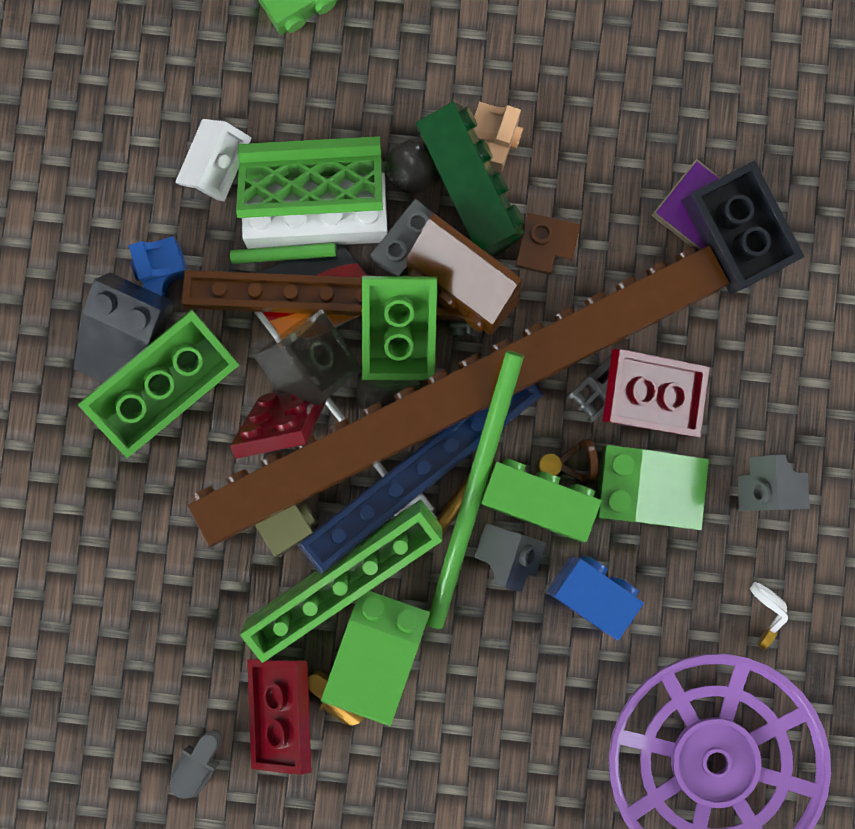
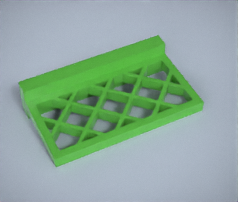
M380 136L238 144L237 218L383 210ZM359 174H368V175H366L365 177H362V176H360ZM323 176H332V177H330L329 179H326V178H324ZM287 178H296V179H294L293 181H290V180L287 179ZM345 179L355 183L347 190L338 186ZM251 180H260V181H258L257 183H254V182L251 181ZM310 181L319 185L310 192L302 188V186ZM274 183L283 187L274 194L266 190ZM365 189L375 195V198H358L356 195ZM328 191L337 196L333 200L320 199ZM292 193L300 197L296 202L283 201ZM256 195L264 199L260 204L246 205V202Z

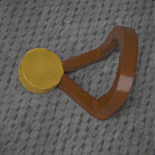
M582 439L561 457L555 454L543 455L538 461L539 472L543 471L556 476L561 471L585 484L594 483L598 475V459L593 441L591 439ZM584 447L589 458L588 475L580 474L563 465L566 460Z

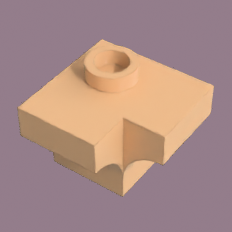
M479 101L474 116L477 127L473 129L479 141L484 139L491 150L493 159L489 160L493 170L502 173L510 147L517 149L523 132V128L518 127L521 110L508 105L506 107H496Z

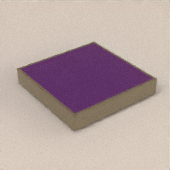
M696 159L651 216L689 246H695L697 251L705 248L681 200L696 190L720 179V177Z

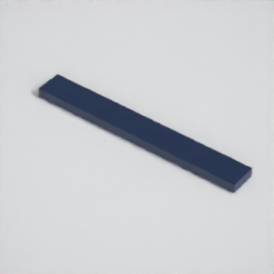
M535 384L512 396L503 428L544 395ZM490 407L436 434L300 542L298 547L317 571L323 574L477 450Z

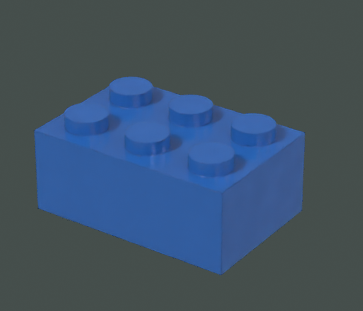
M581 555L580 558L570 556L546 592L598 629L619 641L644 604V602L636 598L640 591L623 579L613 576L610 579L606 577L605 574L608 569L592 557Z

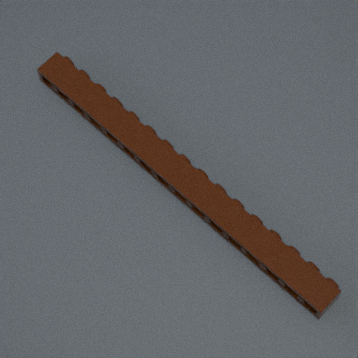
M693 246L676 256L677 262L667 266L665 261L649 268L646 270L648 276L639 281H636L634 276L615 286L616 292L605 296L604 292H600L584 301L586 307L576 312L573 307L563 310L553 317L555 322L546 327H543L541 322L529 327L522 332L524 338L514 343L508 338L495 344L490 348L492 354L482 359L479 358L478 354H475L461 361L458 364L459 370L449 375L446 370H443L426 379L428 385L415 391L413 386L400 391L393 396L395 402L385 407H382L379 402L360 412L363 418L351 424L348 419H344L330 426L327 429L330 434L317 441L314 435H312L305 445L295 446L296 451L284 457L278 452L265 458L260 462L262 468L250 474L247 469H244L226 478L228 485L214 491L212 486L198 491L191 496L194 502L187 506L208 548L490 407L506 351H513L524 355L514 395L720 291L729 284V281L710 246H707L697 251L696 247Z

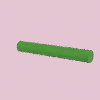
M336 242L230 250L232 264L337 256Z

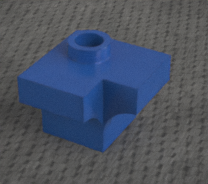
M172 236L159 241H141L128 245L133 259L130 263L135 279L141 281L144 288L167 298L169 287L175 281L184 278L185 270H188L180 243Z

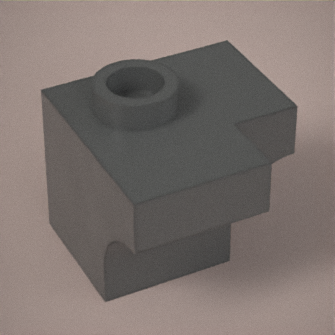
M786 455L749 457L750 475L737 476L739 511L810 509L808 473H798L792 470L787 462Z
M485 523L474 558L485 561L491 566L494 573L493 584L522 592L527 575L536 577L546 543Z

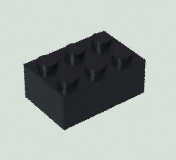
M755 160L696 190L681 200L704 246H710L729 281V284L726 286L729 294L741 291L805 257Z

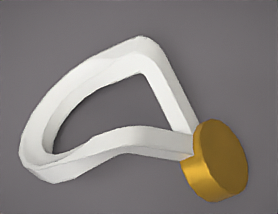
M754 582L750 587L754 596L778 613L771 626L763 633L757 643V646L766 650L777 636V631L788 620L786 613L787 605L773 591L760 583Z

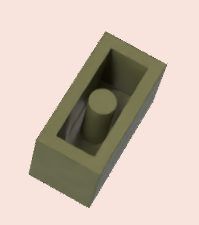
M298 503L255 526L275 557L283 555L298 546L300 542L317 529L314 525L318 524L319 520L308 504L301 505V503Z

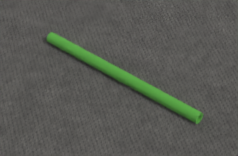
M506 351L430 607V615L426 624L435 629H442L444 627L524 359V355L517 352Z

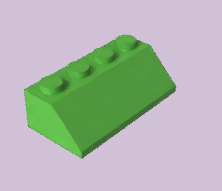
M191 309L80 401L78 406L128 459L236 369L239 364L214 333Z

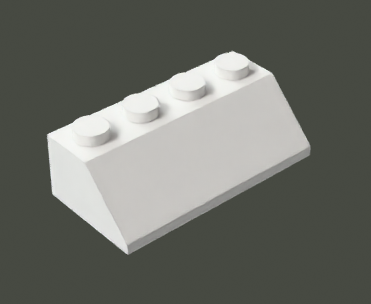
M382 173L383 210L242 218L243 240L247 248L336 242V245L380 243L388 233L385 173ZM359 174V175L362 176V177H365V176L368 175V174ZM323 176V177L326 178V179H329V178L332 177V176ZM287 178V179H289L290 181H293V180L296 179V178ZM345 179L338 186L347 190L355 183ZM251 180V181H253L254 183H257V182L260 181V180ZM310 181L302 186V188L310 192L319 185ZM274 183L266 190L274 194L283 187ZM364 189L356 197L375 198V195ZM328 191L320 199L333 200L337 196ZM292 193L283 201L296 202L300 197ZM256 195L246 202V205L260 204L264 199Z

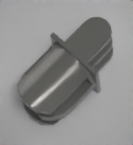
M611 355L587 378L582 379L566 396L569 400L574 399L579 405L577 407L579 411H585L589 416L587 420L590 423L595 421L604 412L608 375L601 382L597 379L610 368ZM585 386L591 391L587 398L581 392ZM595 398L602 404L598 409L591 403Z
M210 730L201 737L195 748L188 745L183 749L182 755L171 773L169 783L171 791L177 797L183 799L192 798L206 786L213 772L220 764L213 759L222 742V735L219 731Z

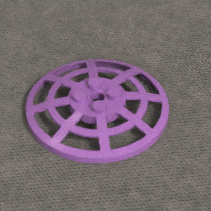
M725 653L701 654L683 658L661 668L646 679L630 696L619 714L612 733L608 756L609 779L614 800L623 820L630 829H643L637 820L653 808H656L658 813L677 829H763L762 826L781 807L788 790L810 797L805 812L793 829H813L821 817L825 806L831 779L830 749L826 733L816 710L803 692L787 677L771 667L747 657ZM726 664L734 666L728 686H701L684 692L675 676V673L683 669L699 665ZM749 670L775 683L792 699L797 709L777 718L775 713L761 700L743 691ZM662 681L671 700L655 714L647 727L645 735L625 730L628 719L639 701L651 688ZM703 697H724L719 717L699 720L690 703L692 700ZM739 701L756 710L767 723L748 733L740 725L733 722ZM677 709L686 728L681 732L676 742L655 738L663 722ZM804 722L807 723L811 732L815 749L816 774L814 782L792 776L793 754L786 731ZM773 737L776 738L780 751V772L761 767L758 745ZM621 745L641 749L640 773L647 794L630 806L624 796L620 780L619 752ZM652 752L671 757L674 777L658 787L654 784L651 772ZM716 752L722 753L726 760L724 768L719 772L709 771L707 768L708 757ZM758 781L776 786L768 803L755 815L745 798L754 790ZM683 790L687 796L697 802L693 822L690 823L676 815L664 801ZM733 806L742 822L726 828L707 827L711 808Z

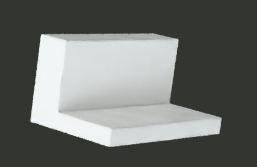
M202 119L175 183L181 186L196 188L216 200L225 201L239 169L238 144H249L251 137L225 121Z

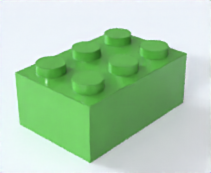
M507 458L502 463L496 462L493 465L482 496L481 506L578 542L587 543L602 501L593 497L594 490L578 484L571 485L570 488L559 485L561 478L543 471L537 472L536 476L524 472L526 465Z

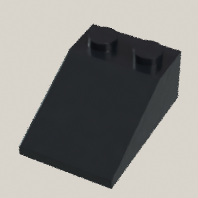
M111 272L94 279L82 312L73 369L98 381L105 382L164 333L175 302Z

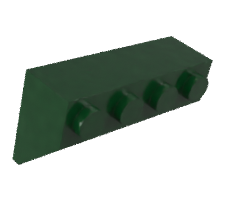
M452 101L417 121L416 125L472 242L489 255L497 256L525 235L521 228V225L524 224V219L515 204L510 205L505 195L509 191L506 181L500 172H494L489 160L493 159L489 146L484 139L479 141L473 129L477 127L473 113L468 107L463 108V106Z

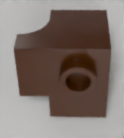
M528 213L523 229L525 235L521 238L515 267L550 275L554 260L572 262L581 224Z

